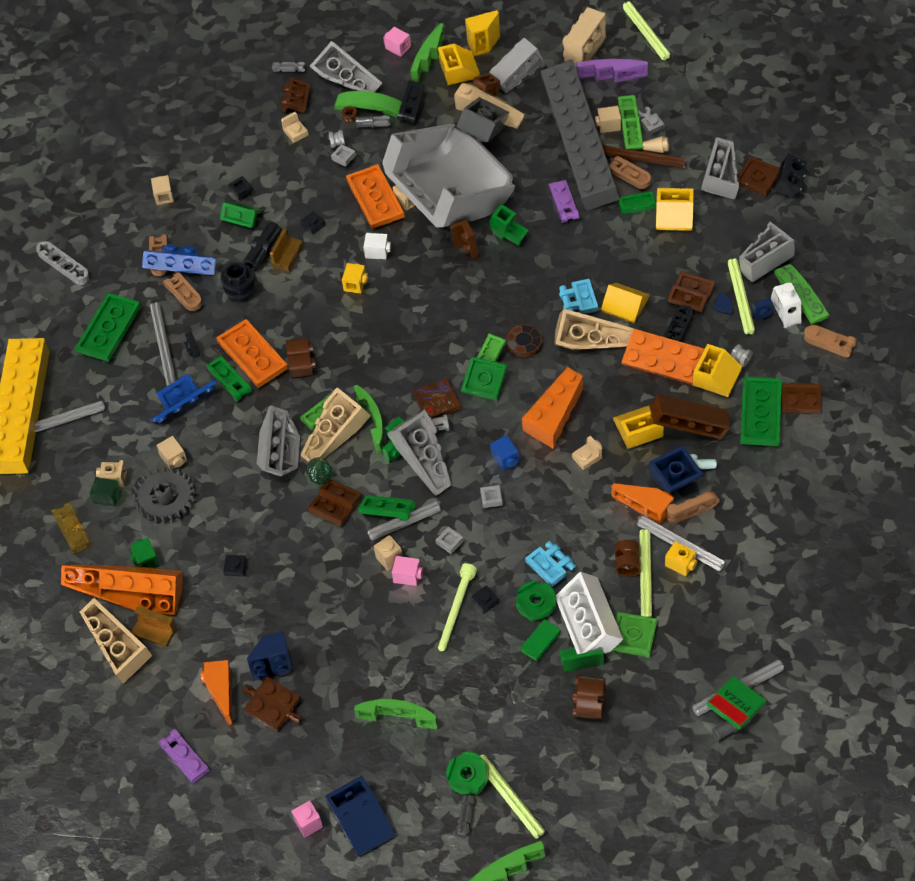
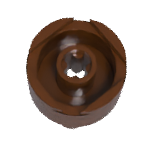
M576 675L575 687L578 689L573 690L572 703H576L573 706V717L602 719L605 706L606 678Z

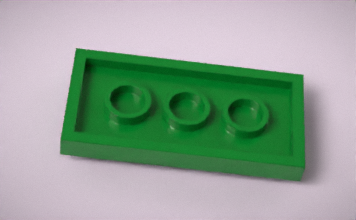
M107 293L76 345V352L109 362L141 308L140 302Z
M743 377L740 444L779 446L782 379Z

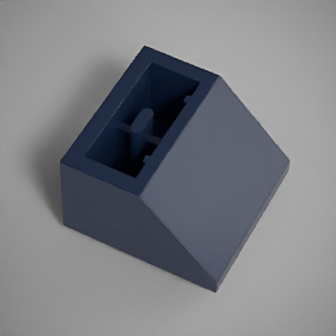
M283 631L263 636L247 657L253 681L265 680L266 677L276 675L283 676L288 674V672H293Z

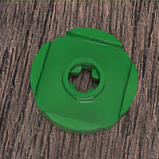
M537 581L525 583L517 592V610L522 616L532 622L548 617L556 608V595L553 588L544 582L543 584L537 583ZM532 598H540L541 600L539 603L534 604L532 603Z
M461 753L462 755H459L457 758L454 757L448 764L446 770L447 780L451 788L461 795H477L488 781L489 766L476 753ZM471 769V777L465 779L466 776L463 775V772Z

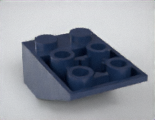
M362 775L325 796L328 808L358 857L396 836Z

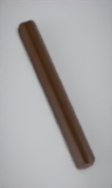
M602 145L604 154L608 157L615 158L619 156L627 160L685 168L687 162L686 158Z

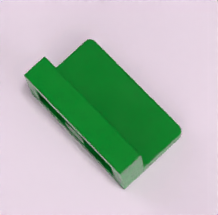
M233 201L223 202L220 220L255 228L257 214L262 213L263 209Z
M575 648L559 651L564 672L604 665L603 650L577 654Z

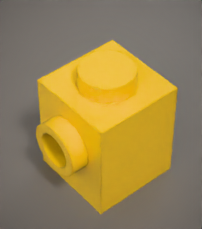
M347 263L342 277L343 290L361 294L364 284L368 282V273H366L365 265Z
M676 541L665 555V566L684 576H687L690 570L693 571L697 565L696 551Z

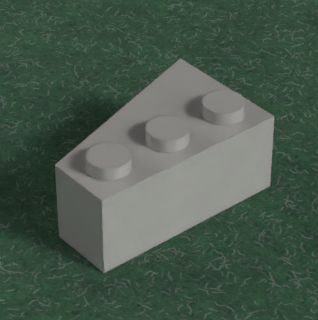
M523 38L489 73L501 81L499 88L507 93L522 83L524 77L527 75L532 76L535 74L534 70L539 67L544 68L547 65L539 50Z

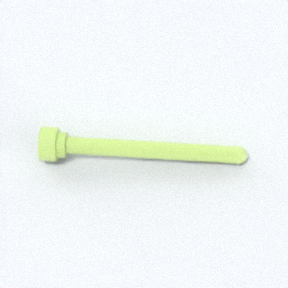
M462 564L460 569V577L462 579L438 645V649L441 652L446 650L468 583L476 575L477 568L471 564Z

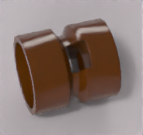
M622 540L615 544V572L618 575L632 577L641 572V559L639 558L641 557L640 544L637 541Z

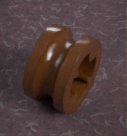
M352 106L345 107L342 110L343 121L345 123H354L356 121V117H358L356 108Z

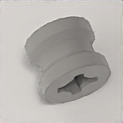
M342 130L336 133L329 132L331 149L341 144L345 146Z
M738 344L733 349L731 356L744 368L749 363L753 352L750 349H743V346Z

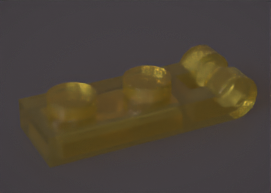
M68 502L63 504V507L55 508L51 511L74 554L91 545ZM68 513L69 516L61 518L62 515Z

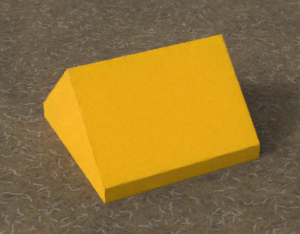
M619 283L609 284L601 312L635 324L650 294Z

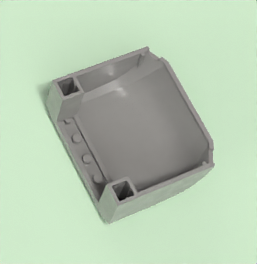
M455 124L392 134L382 162L385 174L435 227H447L464 220L471 222L489 216L496 211L500 204L503 205L515 189V185L512 183V174L472 134L461 132L455 128Z

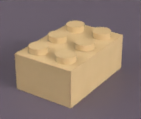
M587 7L584 13L580 14L577 23L573 24L570 33L563 39V57L565 62L573 59L576 68L577 62L590 61L606 38V13Z

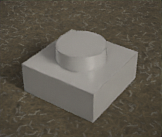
M341 144L331 155L333 161L346 167L356 156L355 150Z
M499 485L480 488L483 508L502 506Z
M447 527L436 539V544L452 554L464 541V538L450 527Z

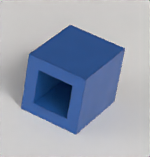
M507 435L490 444L491 455L502 470L512 468L519 462V451Z

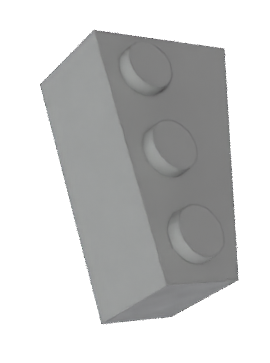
M716 137L701 190L735 200L739 189V182L737 181L736 159L732 141Z
M769 222L767 229L763 233L761 232L755 243H751L739 257L741 274L751 282H754L794 257V239L772 222Z

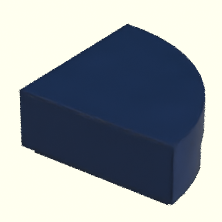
M719 293L714 305V311L732 315L733 305L729 297Z

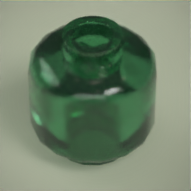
M316 457L307 463L306 474L314 484L321 485L331 479L332 468L327 460Z

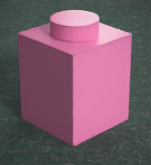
M393 27L384 36L385 49L400 57L411 47L410 35L396 27Z
M396 556L392 570L393 582L417 586L418 579H422L423 567L420 566V560Z
M311 801L291 811L294 821L304 838L323 828L320 816Z

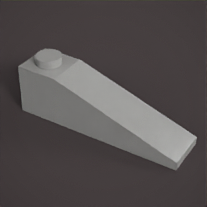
M333 41L328 44L310 65L321 77L356 91L376 92L383 84Z

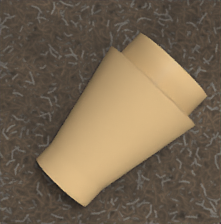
M664 136L643 141L644 152L665 153L669 151L668 137L664 138Z

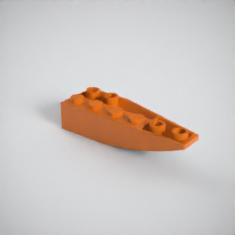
M62 565L61 585L134 611L140 606L160 614L175 615L182 594L183 571L112 565Z

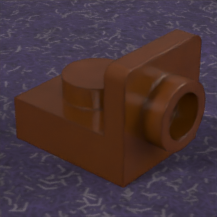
M486 73L474 77L473 84L480 88V90L484 92L489 91L495 96L498 95L501 81L491 73Z

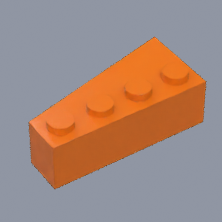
M567 367L522 417L523 431L554 449L556 441L561 435L563 427L583 391V376Z

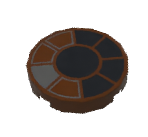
M528 324L514 326L506 335L507 350L519 358L534 356L542 347V335L536 327Z

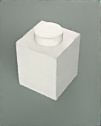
M366 233L363 246L365 258L387 259L388 252H391V242H388L387 234Z

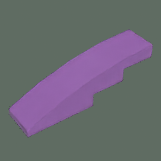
M631 59L590 60L577 62L576 71L579 79L595 76L596 81L613 78L614 82L648 76L647 61Z

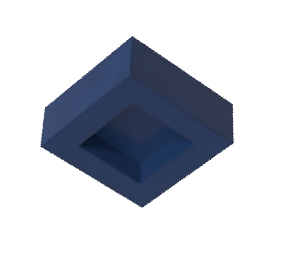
M771 298L753 303L752 315L755 320L766 318L772 314L773 302Z

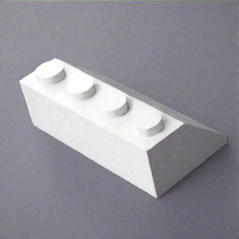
M579 572L556 595L557 604L577 654L603 650V653H608L623 640L598 578Z

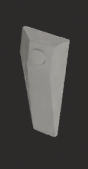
M423 410L393 428L387 435L426 486L437 496L451 486L446 464L441 456V446L436 438L435 425L426 411Z

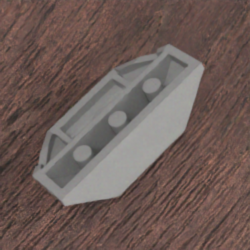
M270 406L259 432L257 465L265 472L283 476L298 468L300 434L290 419L288 411Z

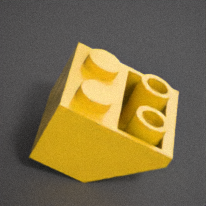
M498 10L465 19L467 43L473 56L490 52L500 38Z
M456 44L438 47L439 62L448 85L473 80L474 77L480 76L472 51Z
M657 188L656 230L692 231L693 189Z
M707 344L693 372V386L729 397L742 370V366L725 349Z
M650 406L613 417L627 449L663 437L664 426L653 424Z

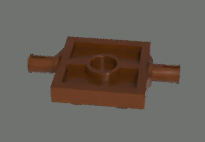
M266 677L256 690L247 684L245 688L243 687L242 692L251 696L250 701L243 709L244 712L278 732L289 719L298 725L303 721V717L294 713L295 707L301 700L300 695L271 678Z

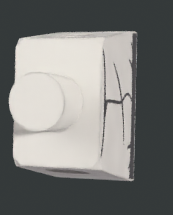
M789 282L774 287L771 300L783 328L801 323V300L792 283Z

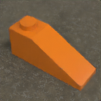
M613 484L611 486L613 498L660 525L667 517L668 505L674 504V498L666 491L663 492L658 488Z
M229 661L204 662V670L201 671V681L205 683L208 692L226 722L230 725L232 724V675Z

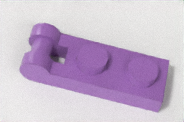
M566 180L550 183L549 190L561 223L567 222L569 219H579V212Z
M173 729L169 732V736L165 739L161 738L158 743L192 784H194L209 772V768L186 743L178 731ZM176 741L177 745L171 748L170 744Z

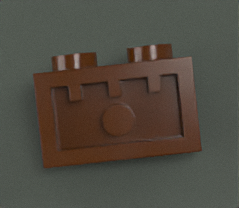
M291 77L289 82L283 86L282 93L284 95L280 102L282 106L281 112L285 113L287 108L304 113L310 84Z
M467 220L451 225L450 230L454 249L463 248L465 253H469L472 259L479 257L475 234Z
M783 383L781 393L782 413L820 414L821 384Z

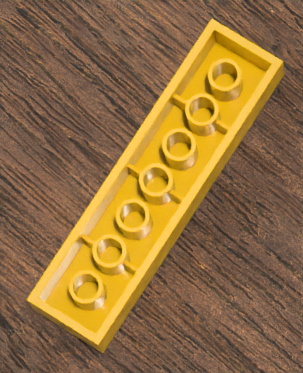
M45 338L8 340L0 382V474L29 473L36 435L35 422L38 421L50 354Z

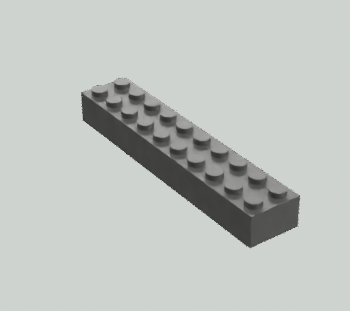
M573 59L541 70L540 72L585 210L588 211L620 200Z

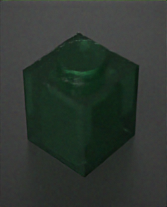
M95 477L90 490V496L95 504L115 507L117 501L121 499L122 489H120L116 480Z

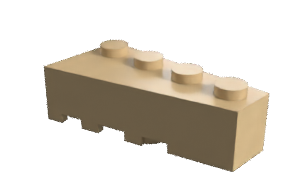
M95 598L80 611L85 623L122 684L152 657L146 646Z

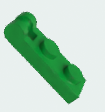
M222 356L206 365L207 370L231 394L236 402L242 399L241 396L244 394L248 395L252 392L250 385Z
M366 495L358 508L360 514L396 517L402 521H408L411 516L410 512H413L416 508V503L409 499Z

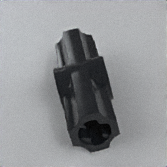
M275 222L268 223L261 235L253 239L251 250L243 260V264L249 266L251 271L257 270L264 258L270 256L274 243L282 232V227Z

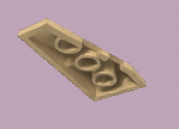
M462 83L454 95L456 109L461 111L480 97L510 112L505 125L518 129L525 118V114L497 95L494 96L489 91L484 92L472 83Z
M563 309L559 314L555 330V345L569 349L627 347L635 328Z
M338 387L324 402L323 412L320 418H317L313 434L309 435L300 455L313 467L355 434L371 416Z

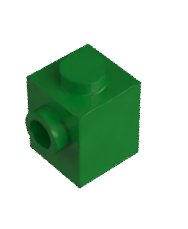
M149 538L138 540L130 545L132 553L129 555L133 564L137 563L139 567L145 568L160 566Z

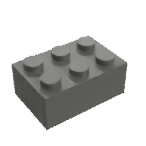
M478 97L463 109L456 127L460 128L461 132L476 136V139L481 142H489L503 130L510 112Z

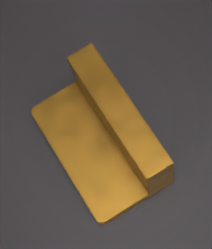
M283 228L272 248L270 258L273 268L289 272L303 246L302 240L289 237L288 229Z
M138 606L134 612L137 622L131 633L137 638L167 647L177 629L174 618Z

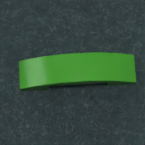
M350 91L338 94L334 109L343 110L345 107L352 106L383 111L384 116L389 115L390 117L397 118L402 102L380 93Z
M355 385L353 387L356 400L364 410H369L375 428L370 431L377 454L380 455L384 447V430L379 409L372 397L363 388Z
M379 699L355 705L354 708L356 719L377 721L378 714L416 719L417 727L438 728L437 717L432 712L407 701Z

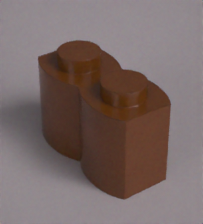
M308 337L286 340L291 378L313 375L312 369H315L316 365L315 359L310 356V354L314 353L312 342L308 343Z

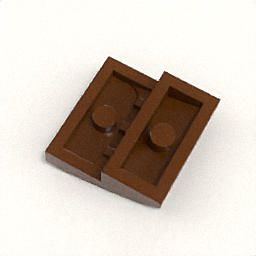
M681 271L676 284H673L667 302L678 306L687 305L692 310L702 313L716 283L715 281Z
M329 478L319 489V495L308 506V512L342 526L357 506L362 493Z

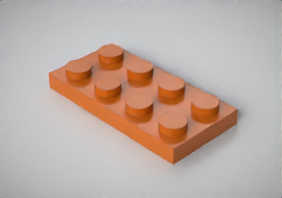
M378 164L346 175V180L371 229L405 217L404 211Z
M247 319L216 337L217 343L257 388L288 369L287 363Z
M633 329L621 363L624 366L693 385V372L704 352V348Z

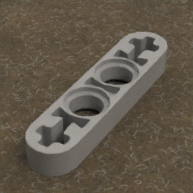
M43 241L37 245L38 256L74 283L84 285L89 282L88 270L53 244ZM54 257H61L59 261H53ZM67 265H73L72 269L65 270Z

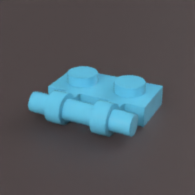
M590 279L571 282V289H567L565 285L559 287V296L564 302L563 309L579 310L581 314L598 311V304ZM575 297L576 301L571 302L570 298Z
M548 541L545 544V547L548 549L547 551L539 547L528 555L525 561L545 582L553 587L567 576V572L564 569L568 568L571 572H574L577 566L573 563V559L570 556H566L557 544L554 545L551 541ZM552 557H556L560 561L557 563Z

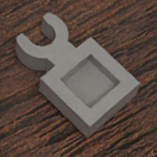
M645 107V113H641L638 110L641 126L648 135L664 129V123L656 113L651 115L649 107Z

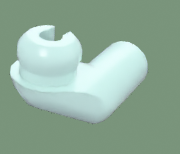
M690 454L700 469L716 468L717 463L715 459H698L696 454Z

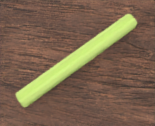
M629 1L624 3V11L661 59H669L670 52L633 4Z
M736 258L729 259L728 267L744 332L746 335L753 334L755 328L739 263Z
M642 529L640 530L641 616L651 618L650 530Z
M480 755L489 766L488 779L532 835L536 839L542 837L545 834L544 828L486 755Z

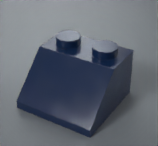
M684 445L649 462V475L659 489L668 493L704 476Z

